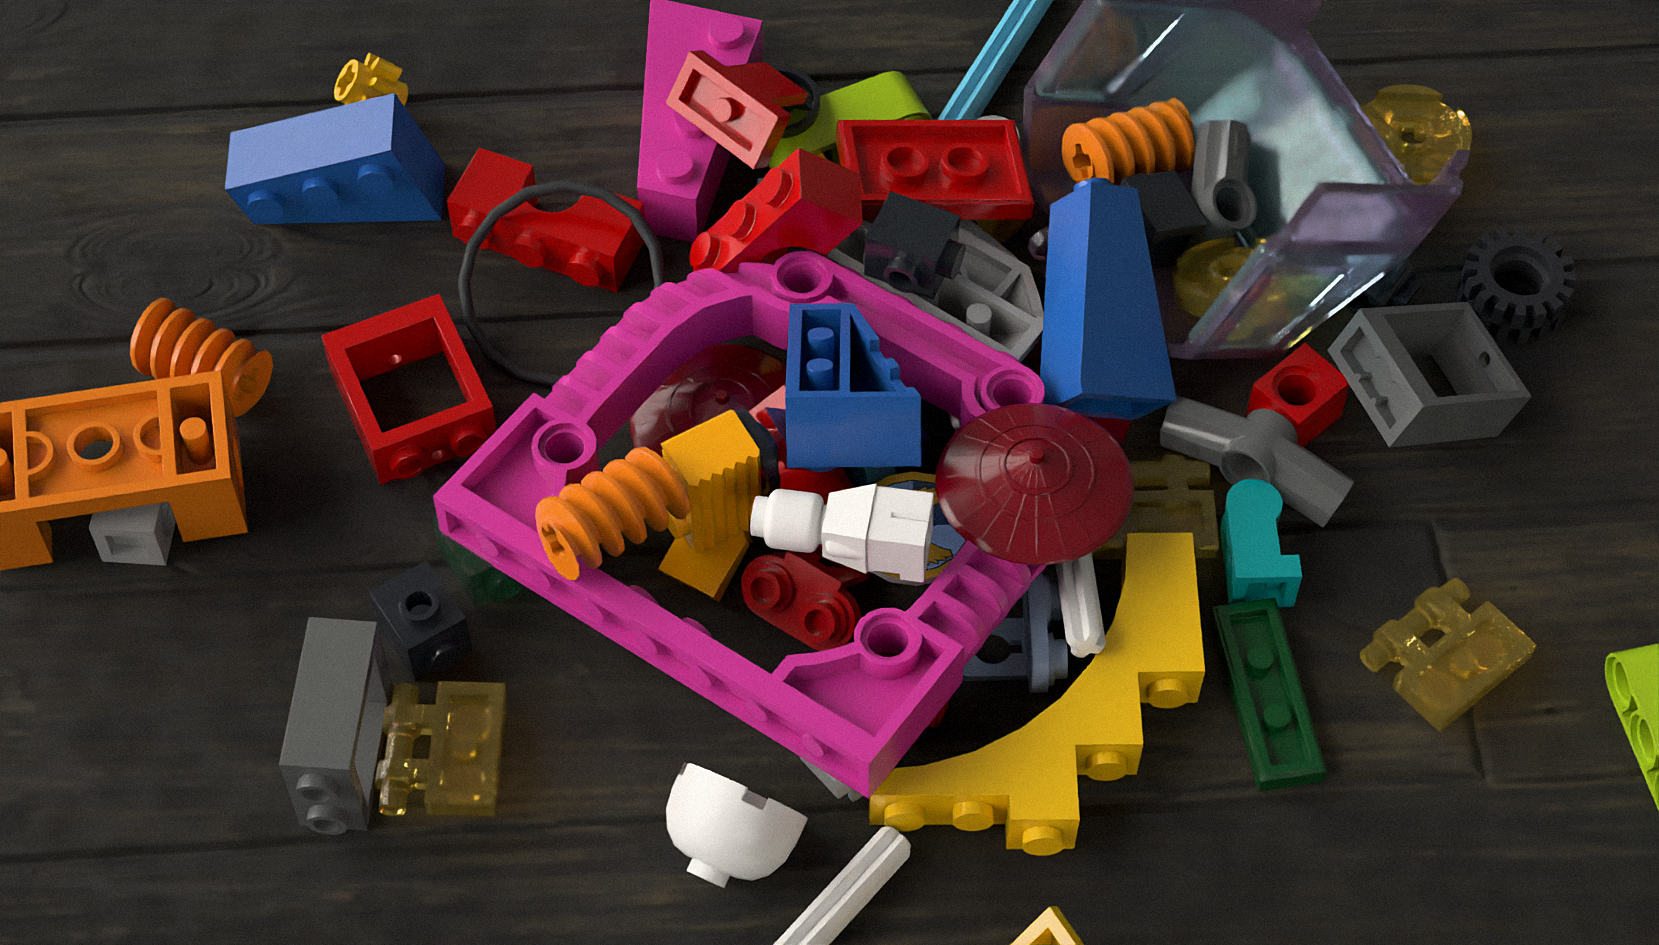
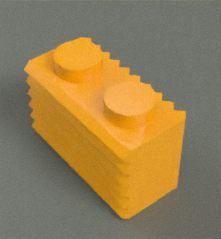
M729 410L662 442L663 450L661 451L664 456L662 458L678 475L690 501V512L683 520L676 519L667 511L669 518L668 529L676 539L685 536L694 552L704 554L706 547L715 548L717 541L727 543L729 535L738 537L740 530L749 532L755 497L762 496L760 450L733 410Z

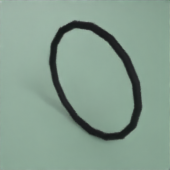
M566 179L525 187L491 209L467 243L458 279L463 322L484 357L519 381L553 387L564 375L555 376L521 368L493 348L475 319L470 281L478 248L501 217L529 199L562 192L600 198L630 218L649 248L654 278L653 290L666 283L661 245L640 211L606 187Z

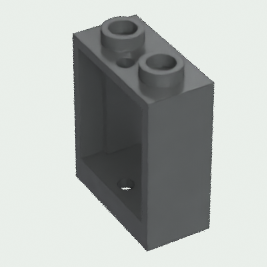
M1468 302L1359 309L1327 350L1389 448L1497 437L1532 397ZM1487 354L1490 356L1489 365L1485 361ZM1432 355L1458 396L1437 397L1411 356Z
M309 617L279 767L299 824L307 826L318 833L337 835L346 832L347 829L365 831L368 829L393 692V683L377 622Z

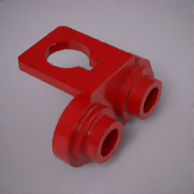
M819 544L818 548L811 553L788 550L786 555L770 553L754 559L744 570L741 579V591L745 603L756 615L818 651H824L849 644L854 640V630L861 619V612L857 601L845 588L868 580L871 572L863 573L823 557L822 544ZM820 559H824L840 566L841 568L835 566L827 567L819 561Z

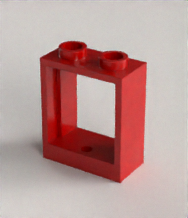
M440 294L321 335L330 372L380 485L396 479L415 477L426 468L455 457L471 456L497 431L491 401ZM444 352L467 402L382 433L360 385V381Z

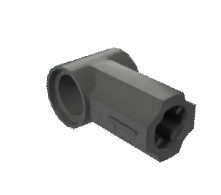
M1231 118L1226 120L1208 119L1197 126L1191 198L1208 224L1196 246L1208 247L1248 227L1256 217V198L1253 191L1247 185L1251 134L1247 131V124Z

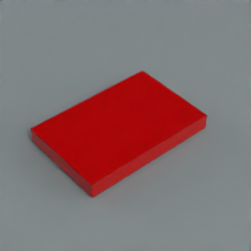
M837 120L835 139L840 165L860 173L863 220L876 219L890 191L960 215V220L1031 219L1034 200L1014 120Z

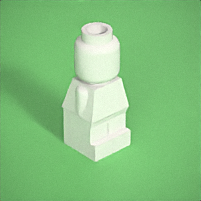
M871 484L829 493L828 503L825 505L823 498L816 493L776 489L769 497H755L750 532L751 536L764 537L766 545L771 548L811 553L818 548L819 544H822L823 557L863 573L867 571L900 574V580L924 582L933 533L934 493Z

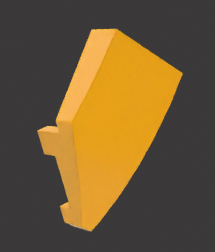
M740 530L738 537L729 535L727 543L717 541L716 547H706L704 554L694 552L685 536L680 539L675 538L658 570L670 578L720 602L750 546L749 543H752L750 532Z

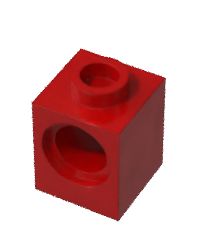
M1304 343L1253 384L1245 417L1253 410L1261 408L1273 410L1283 415L1295 428L1298 436L1297 443L1304 447L1342 416L1350 385L1340 371ZM1287 402L1296 403V404H1298V405H1292V404H1289V403H1287Z

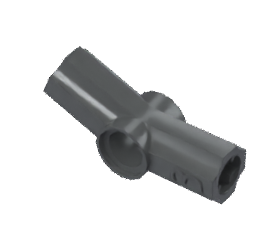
M1177 395V401L1170 403L1167 408L1166 416L1160 429V446L1219 466L1222 475L1232 485L1246 479L1263 480L1273 485L1279 491L1285 503L1321 527L1326 525L1354 484V480L1297 443V432L1291 422L1273 410L1256 409L1250 412L1247 417H1243Z

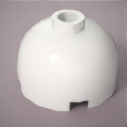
M684 762L672 787L666 807L667 830L673 844L685 855L692 858L687 871L725 888L730 876L753 881L769 876L780 867L795 847L808 818L771 798L767 800L747 790L748 787L694 764Z

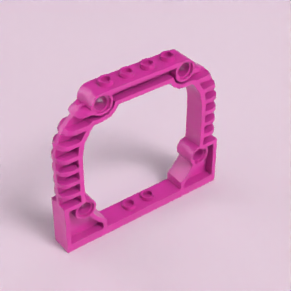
M795 251L785 254L774 265L760 262H743L739 265L738 273H722L713 268L691 272L688 274L686 281L677 284L666 282L652 290L650 297L646 300L636 302L627 309L620 322L616 326L610 327L600 337V342L592 351H587L577 361L576 367L567 376L564 375L554 384L552 392L545 399L533 393L438 490L433 498L440 533L869 799L962 684L963 668L974 654H977L989 635L1006 618L1010 609L1018 599L1022 598L1031 583L1047 565H1027L1002 560L979 550L977 546L967 540L923 595L907 611L897 608H880L870 611L859 620L854 630V642L814 653L787 655L774 672L770 674L714 640L708 630L691 618H678L660 607L652 595L643 588L636 585L627 587L598 568H588L579 557H576L580 570V576L577 580H567L560 575L550 562L542 546L535 519L536 506L547 496L559 497L560 491L569 484L581 485V481L587 474L601 471L598 452L675 369L704 348L742 336L755 335L775 347L787 350L790 304L854 303L879 337L880 352L885 359L894 358L899 365L900 380L905 387L914 386L922 399L960 419V428L971 419L1002 406L1019 403L1044 404V384L1039 375L1022 365L1011 354L996 351L969 336L959 326L949 322L945 323L917 308L906 297L892 294L864 279L856 270L847 266L842 267L811 251ZM883 652H892L898 655L894 657H882L877 654Z

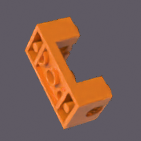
M221 370L0 403V571L53 563L52 530L48 523V520L169 502L183 542L248 532L239 430ZM107 441L113 444L111 450L101 458L88 460L80 457L81 452L90 443Z

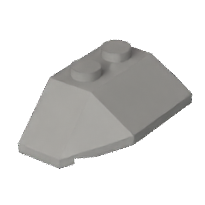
M863 220V224L826 256L807 249V251L822 255L842 267L847 266L856 270L869 282L892 294L906 297L917 308L945 323L949 322L959 326L972 338L996 351L1011 354L1020 363L1042 338L1044 311L1030 267L959 227L958 242L966 245L963 262L953 280L944 278L934 300L913 292L904 293L898 291L888 283L864 275L865 237L874 220Z

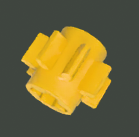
M368 53L364 64L353 59L344 66L335 85L334 97L336 100L347 105L395 93L405 106L408 97V86L398 80L403 71L402 68L372 53Z

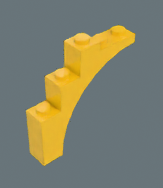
M1127 533L1121 564L1120 599L1114 621L1105 636L1106 644L1103 650L1094 656L1092 662L1063 696L1022 728L976 751L923 766L893 768L869 798V825H885L893 827L897 831L905 832L920 829L924 825H954L960 830L979 831L987 829L993 824H1005L1006 849H1023L1026 853L1037 856L1056 854L1063 849H1074L1080 821L1077 775H1088V777L1099 781H1111L1122 778L1125 775H1137L1143 749L1140 703H1150L1158 708H1176L1185 703L1198 702L1205 674L1193 533Z

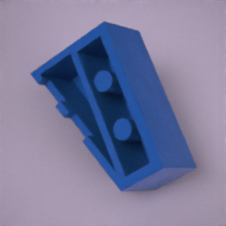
M392 93L231 132L225 191L253 224L442 221L445 163L397 95Z
M790 304L785 390L787 468H806L815 472H827L837 467L921 466V396L914 386L905 387L900 380L899 365L894 358L885 359L880 352L879 337L855 304Z

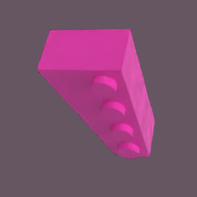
M650 0L637 182L638 201L644 202L645 221L655 235L694 243L697 236L703 232L731 152L665 103L689 51L704 50L724 66L763 62V21L668 0Z

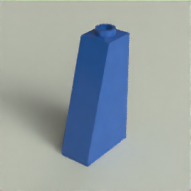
M1091 178L1075 184L1073 187L1074 192L1050 205L1040 378L1044 384L1045 393L1044 404L1071 409L1087 417L1136 420L1177 401L1138 189L1112 185L1107 178Z

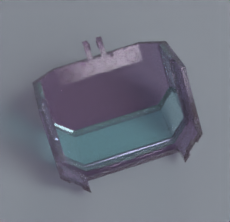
M1084 0L1024 88L1022 154L1031 190L1035 195L1038 205L1044 210L1049 220L1050 205L1074 192L1073 187L1076 184L1065 169L1062 157V138L1066 128L1072 124L1087 123L1093 118H1106L1116 112H1128L1134 107H1147L1154 102H1167L1175 97L1189 111L1193 122L1195 146L1197 126L1208 119L1226 120L1231 118L1248 125L1247 131L1251 134L1247 185L1253 191L1257 202L1255 220L1248 227L1208 247L1195 246L1186 264L1153 269L1169 357L1182 359L1282 357L1295 343L1409 257L1461 195L1464 181L1459 179V175L1468 163L1470 150L1458 149L1429 185L1414 184L1306 28L1327 0ZM1193 168L1185 173L1176 172L1191 196ZM1047 226L1044 229H1039L1037 233L1030 237L1029 245L1027 246L1032 256L1040 261L1042 259L1047 261L1049 227Z

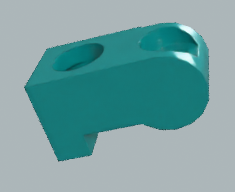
M1241 480L1234 484L1227 493L1225 513L1221 519L1220 534L1228 602L1233 604L1275 597L1278 607H1294L1302 579L1299 555H1281L1277 527L1282 512L1283 500L1279 491L1273 485L1263 480Z

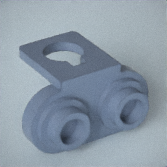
M1041 571L1022 596L1023 618H1005L991 633V635H998L1004 638L1009 645H1021L1022 653H1011L1005 661L997 664L985 663L974 654L963 668V680H1028L1030 693H1047L1048 686H1054L1055 679H1067L1068 649L1066 639H1054L1053 633H1048L1047 628L1050 627V621L1063 620L1058 581H1050L1049 576L1043 575V571Z

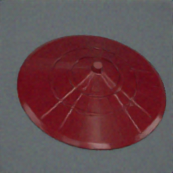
M719 343L704 348L675 369L629 418L630 434L634 448L646 447L664 457L661 451L663 450L662 442L729 410H734L738 407H743L747 411L751 410L780 387L786 385L787 364L766 351L747 345ZM761 469V474L765 477L764 470Z
M1019 403L1006 405L971 419L949 439L942 450L936 468L935 486L938 502L946 519L955 531L966 541L968 540L977 546L979 550L996 558L1019 564L1051 565L1064 563L1097 550L1107 543L1122 527L1129 515L1134 498L1135 484L1133 471L1128 457L1118 441L1104 427L1087 416L1071 409L1050 404Z

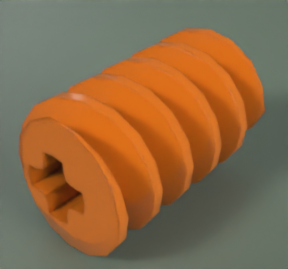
M1173 97L1167 102L1157 101L1147 107L1138 106L1128 112H1116L1106 118L1097 117L1087 123L1072 124L1066 128L1062 138L1064 167L1076 184L1091 178H1107L1110 180V184L1119 186L1124 177H1130L1138 173L1151 174L1171 170L1179 173L1188 172L1193 168L1195 157L1193 122L1189 111L1180 100Z
M161 297L147 307L138 320L131 338L130 357L132 365L143 375L152 376L155 379H163L221 370L235 417L245 414L255 406L264 395L270 382L273 362L272 355L268 350L256 354V347L252 341L248 339L236 341L235 335L229 329L220 328L216 331L213 321L207 318L196 320L192 310L188 308L177 309L175 303L168 298Z
M637 447L626 455L625 460L615 459L609 462L603 469V472L595 471L587 474L581 481V485L569 484L560 491L559 497L547 496L543 498L536 506L535 519L542 546L550 562L560 575L567 580L575 581L580 576L576 557H579L588 568L596 569L603 562L599 544L611 556L617 557L625 550L621 532L632 543L640 544L647 538L644 521L654 531L662 532L669 525L667 511L676 519L683 520L690 512V501L683 484L670 465L656 452L646 447Z

